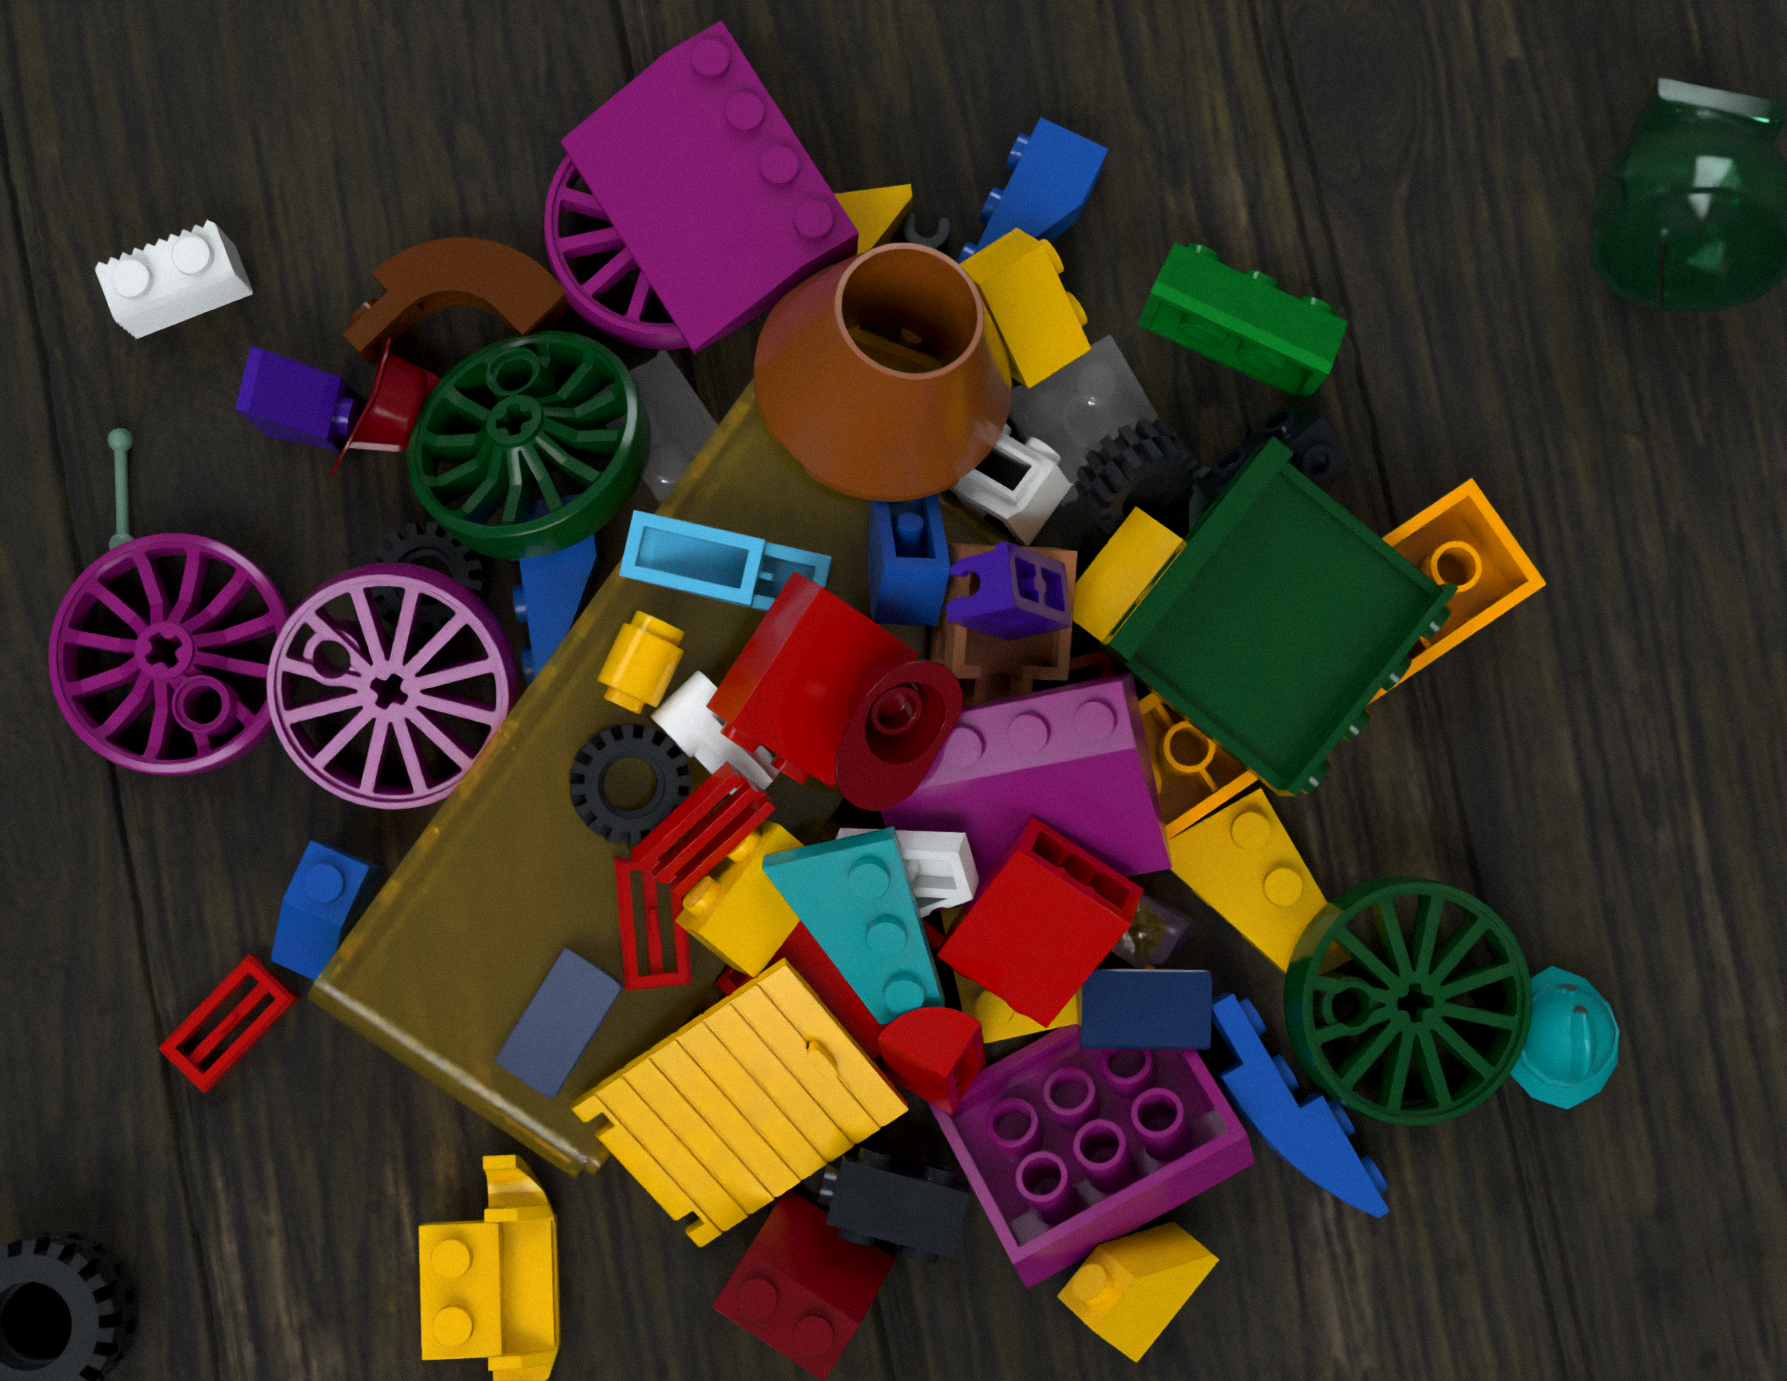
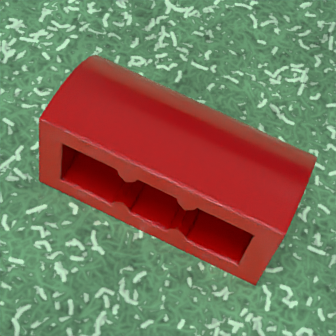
M925 1007L910 1011L892 1021L877 1037L886 1076L951 1116L955 1113L986 1063L981 1022L961 1011L951 1008Z

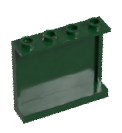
M1273 436L1255 448L1097 648L1127 673L1132 672L1133 677L1277 795L1296 796L1300 790L1304 794L1310 793L1322 781L1331 767V763L1325 758L1339 740L1342 739L1346 743L1349 742L1365 726L1372 714L1366 706L1379 689L1390 690L1405 675L1412 663V660L1406 655L1418 639L1422 636L1425 640H1428L1444 625L1452 612V609L1446 604L1458 590V587L1452 582L1437 585L1291 465L1288 460L1294 452Z

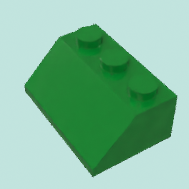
M1175 242L1150 291L1137 325L1301 402L1307 403L1328 376L1348 322L1335 316L1336 310L1320 299L1304 296L1300 300L1278 290L1279 284L1264 273L1255 270H1246L1244 273H1241L1222 264L1221 256L1205 246L1190 243L1185 247Z

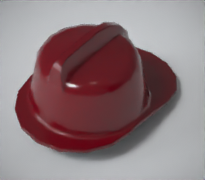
M390 335L387 336L369 400L329 475L330 477L335 473L348 448L384 452H399L407 449L411 431L417 422L423 404L440 381L435 374L421 369L389 351Z
M898 659L894 663L881 664L869 670L856 683L849 699L848 715L850 723L841 737L834 763L835 780L842 796L857 808L879 811L895 807L913 794L928 773L962 711L963 692L959 681L943 664L928 660L907 662L904 659Z

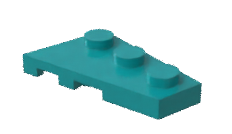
M895 827L764 855L763 871L880 1025L891 1023L901 1015L919 1008L945 1007L944 992Z

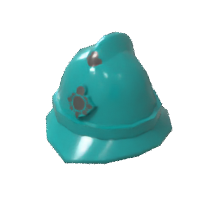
M1550 966L1530 979L1532 988L1530 1027L1523 1050L1510 1075L1532 1098L1568 1110L1596 1095L1604 1087L1618 1063L1620 1031L1609 1003L1586 978Z

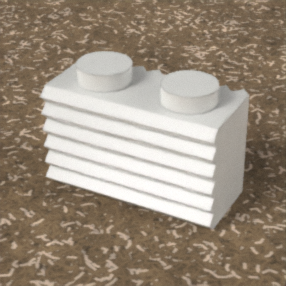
M209 220L206 221L203 228L194 225L192 232L183 229L179 237L171 234L168 241L158 239L155 246L147 243L143 251L134 248L132 255L123 252L119 260L110 257L107 265L98 262L95 268L114 320L136 339L253 294L235 244L215 223Z

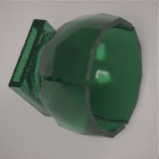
M1664 78L1658 79L1618 156L1600 173L1591 204L1588 231L1590 265L1613 293L1654 309L1657 304V273L1662 245L1665 248L1661 280V311L1714 312L1759 299L1787 276V161L1779 150L1772 145L1786 123V103Z

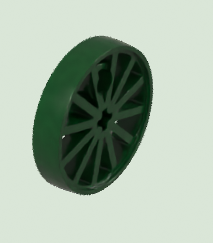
M554 330L533 331L525 337L520 334L513 335L479 349L457 364L439 381L426 398L417 422L411 431L407 455L408 471L412 487L421 504L439 526L465 547L483 555L503 559L541 557L569 548L588 538L606 525L624 507L636 490L646 469L651 448V426L640 390L625 364L614 352L598 341L580 334ZM561 367H578L557 392ZM608 379L614 384L611 390L587 401L604 380ZM488 389H490L498 401L491 411L474 402ZM625 415V422L619 429L596 430ZM459 418L481 429L477 434L448 435ZM613 457L603 472H599L576 458ZM468 461L438 476L440 462ZM552 472H558L587 490L575 500L565 505ZM536 482H538L550 514L528 522ZM475 490L460 509L448 510L446 508L447 504ZM507 498L502 522L498 525H485Z
M1387 876L1363 882L1344 891L1326 904L1307 925L1293 950L1286 972L1283 994L1284 1018L1288 1037L1299 1063L1314 1084L1332 1100L1357 1114L1373 1120L1400 1125H1429L1453 1119L1472 1110L1491 1096L1508 1077L1520 1057L1530 1027L1532 1014L1531 980L1525 957L1516 938L1504 921L1482 901L1457 887L1441 881L1417 876ZM1417 895L1418 906L1410 944L1406 948L1392 899L1400 896ZM1445 900L1460 909L1464 917L1461 924L1438 951L1433 954L1441 911ZM1369 907L1371 908L1383 948L1381 961L1346 928L1348 922ZM1484 935L1494 953V959L1483 965L1447 976L1477 940ZM1332 941L1362 968L1369 979L1368 982L1339 971H1328L1318 974L1321 961ZM1501 980L1502 1001L1500 1012L1445 1001L1448 998ZM1350 988L1354 999L1353 1007L1347 1016L1336 1020L1332 1012L1333 998L1336 993L1340 994ZM1409 992V1000L1401 1001L1397 1006L1398 998L1407 996ZM1442 1016L1497 1027L1485 1056L1482 1057L1442 1019ZM1366 1031L1362 1040L1338 1068L1333 1070L1321 1050V1044L1344 1035L1353 1036ZM1433 1037L1443 1044L1470 1072L1465 1080L1450 1091H1448ZM1386 1048L1387 1053L1378 1094L1373 1101H1368L1355 1093L1352 1088ZM1413 1052L1426 1096L1422 1103L1401 1106L1411 1053Z

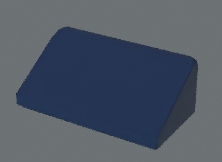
M564 946L494 1058V1062L553 1101L623 990L624 984L622 980Z
M1095 969L1075 993L1080 1049L1209 1050L1211 1047L1212 978L1211 972L1208 970Z

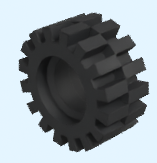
M1148 419L1138 420L1135 430H1132L1129 424L1118 428L1119 436L1112 440L1107 435L1099 442L1103 448L1099 452L1090 450L1085 456L1089 465L1079 466L1076 475L1080 480L1075 482V489L1079 493L1078 496L1102 530L1104 529L1106 534L1110 536L1114 535L1135 506L1159 523H1166L1163 516L1169 511L1176 515L1183 508L1179 501L1181 499L1190 500L1195 492L1191 485L1199 484L1200 475L1197 471L1200 469L1198 462L1169 424L1166 425L1163 420L1155 419L1152 424Z
M427 521V526H419L416 522L405 525L407 531L401 534L394 530L386 536L390 541L384 549L377 546L372 554L377 558L376 563L394 562L415 565L424 559L441 560L450 568L453 579L466 586L487 604L488 597L484 594L485 587H490V578L485 573L484 567L487 565L483 557L478 552L459 543L436 522ZM393 586L372 587L379 615L396 629L405 589ZM442 602L431 606L420 605L413 638L420 640V638L430 640L455 615V611ZM459 630L452 638L462 634V631Z
M615 724L608 726L607 729L599 733H594L587 739V743L581 749H578L574 756L575 760L572 769L569 771V794L578 816L592 832L615 844L627 843L630 846H635L688 798L689 788L692 786V775L688 771V761L684 753L675 745L676 743L667 735L642 724ZM624 758H638L645 761L652 768L655 775L656 787L653 796L645 805L637 809L626 810L616 807L608 800L604 791V778L608 769L615 762Z

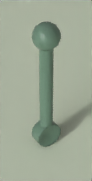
M125 428L112 430L107 439L110 448L114 450L116 534L110 539V550L135 539L130 535L127 458V451L132 447L134 440L130 431Z

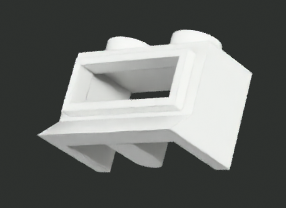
M1005 423L1004 429L992 451L1028 471L1015 490L1008 489L976 469L960 478L958 484L949 488V490L954 492L961 503L974 515L983 519L987 513L1003 521L1017 542L1024 546H1029L1071 488V484L1058 466L1061 457L1051 447L1034 437H1030L1025 445L1009 437L1012 429Z

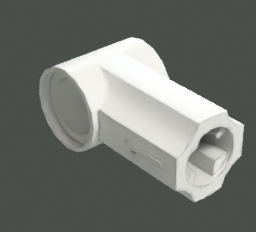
M699 670L649 715L655 724L676 743L675 745L689 759L694 756L711 775L728 761L762 790H765L780 772L770 764L774 756L764 745L760 744L755 753L752 754L720 733L726 721L706 707L718 688ZM733 788L729 794L732 795L737 789Z

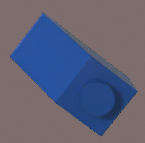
M938 494L902 502L869 500L866 579L872 621L876 624L938 626L950 574L949 569L951 568Z
M310 840L282 900L270 961L328 987L332 986L385 869L330 844Z

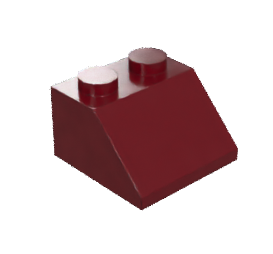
M791 1188L782 1194L717 1295L712 1308L824 1381L863 1320L896 1257L875 1243L873 1246H865L837 1237V1227L826 1225L827 1211Z

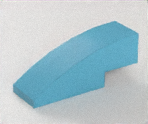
M634 510L619 576L768 612L794 571L827 589L833 559L831 556L769 543L765 539Z

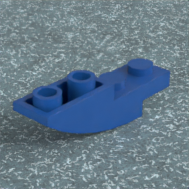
M1227 992L1213 998L1211 1021L1234 1059V1062L1216 1071L1213 1075L1233 1106L1254 1132L1280 1158L1305 1178L1335 1197L1377 1218L1390 1212L1380 1195L1388 1190V1186L1372 1159L1368 1155L1359 1159L1347 1137L1355 1133V1130L1342 1106L1334 1100L1326 1102L1323 1095L1309 1092L1295 1101L1291 1093L1299 1089V1084L1280 1054L1272 1059L1270 1058L1258 1037L1266 1032V1027L1249 999L1245 998L1238 1002L1233 993Z

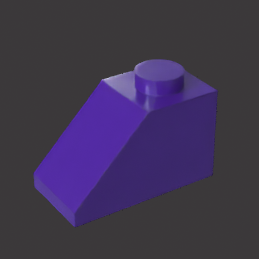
M250 347L235 410L268 437L341 452L344 436L351 435L358 421L359 401L354 399L355 391L341 377L264 349Z

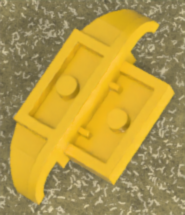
M483 1156V1170H485L488 1184V1207L484 1209V1220L431 1222L419 1225L422 1360L488 1357V1371H493V1381H547L561 1347L557 1214L554 1213L544 1187L520 1156Z

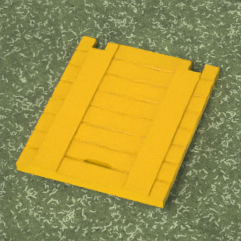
M785 957L760 973L757 978H753L732 992V995H728L707 1009L704 1014H700L679 1028L676 1033H672L654 1045L651 1050H647L626 1064L623 1069H619L601 1081L598 1086L591 1088L576 1098L569 1106L583 1122L590 1121L602 1112L609 1120L597 1129L596 1137L673 1220H679L691 1211L696 1213L699 1219L687 1226L685 1232L698 1247L705 1246L720 1236L723 1231L726 1232L747 1218L749 1214H753L774 1200L776 1196L779 1197L800 1183L802 1179H806L827 1165L829 1161H833L854 1147L856 1143L858 1144L880 1130V1127L886 1126L909 1110L907 1101L897 1091L894 1084L877 1064L869 1058Z

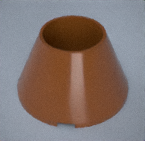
M890 243L881 245L821 269L794 285L779 300L765 321L754 356L753 384L756 402L765 426L776 444L781 442L806 467L804 472L816 481L843 494L865 500L880 502L911 501L929 497L958 484L960 478L964 477L988 457L1004 429L1009 414L1012 382L1008 357L974 281L955 260L936 249L920 244ZM870 323L891 324L904 328L919 336L929 345L940 360L943 368L926 373H905L889 369L865 355L854 343L847 330Z

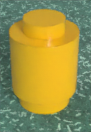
M637 610L630 625L623 623L597 678V681L608 686L603 698L639 715L645 703L658 708L684 653V650L679 648L685 632Z

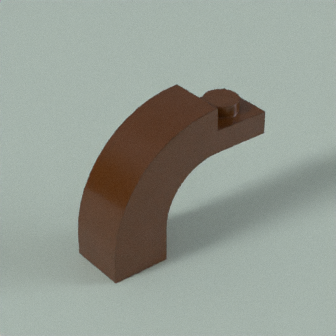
M471 237L441 238L405 249L372 271L371 275L386 293L379 300L372 298L363 303L349 320L351 327L342 335L374 367L380 361L388 335L391 336L390 351L423 319L443 309L472 307L486 311L500 319L516 335L520 334L523 337L533 331L553 330L574 309L568 303L567 292L561 283L543 266L526 254L510 246L486 239Z

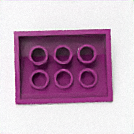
M722 20L664 53L560 140L563 149L693 354L698 353L774 308L794 285L809 275L857 255L859 232Z
M1132 672L962 706L961 714L952 732L944 741L928 773L913 794L895 807L880 810L886 828L895 827V830L966 833L980 880L978 886L1032 816L1124 877L1171 869L1173 867ZM966 902L950 908L964 906ZM939 907V908H936V909H934V910H932V911H938V910L949 909V908Z
M1078 1023L1060 1027L981 1070L953 1116L928 1102L1012 1264L1027 1289L1090 1255L1099 1244L1121 1238L1255 1163L1248 1134L1196 1050L1080 1049Z

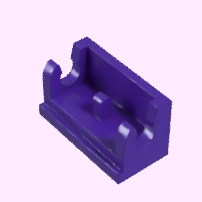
M1004 541L995 544V551L962 558L949 569V573L956 577H967L971 573H977L980 578V588L975 595L971 597L961 596L946 604L948 622L1006 641L1072 627L1064 563Z

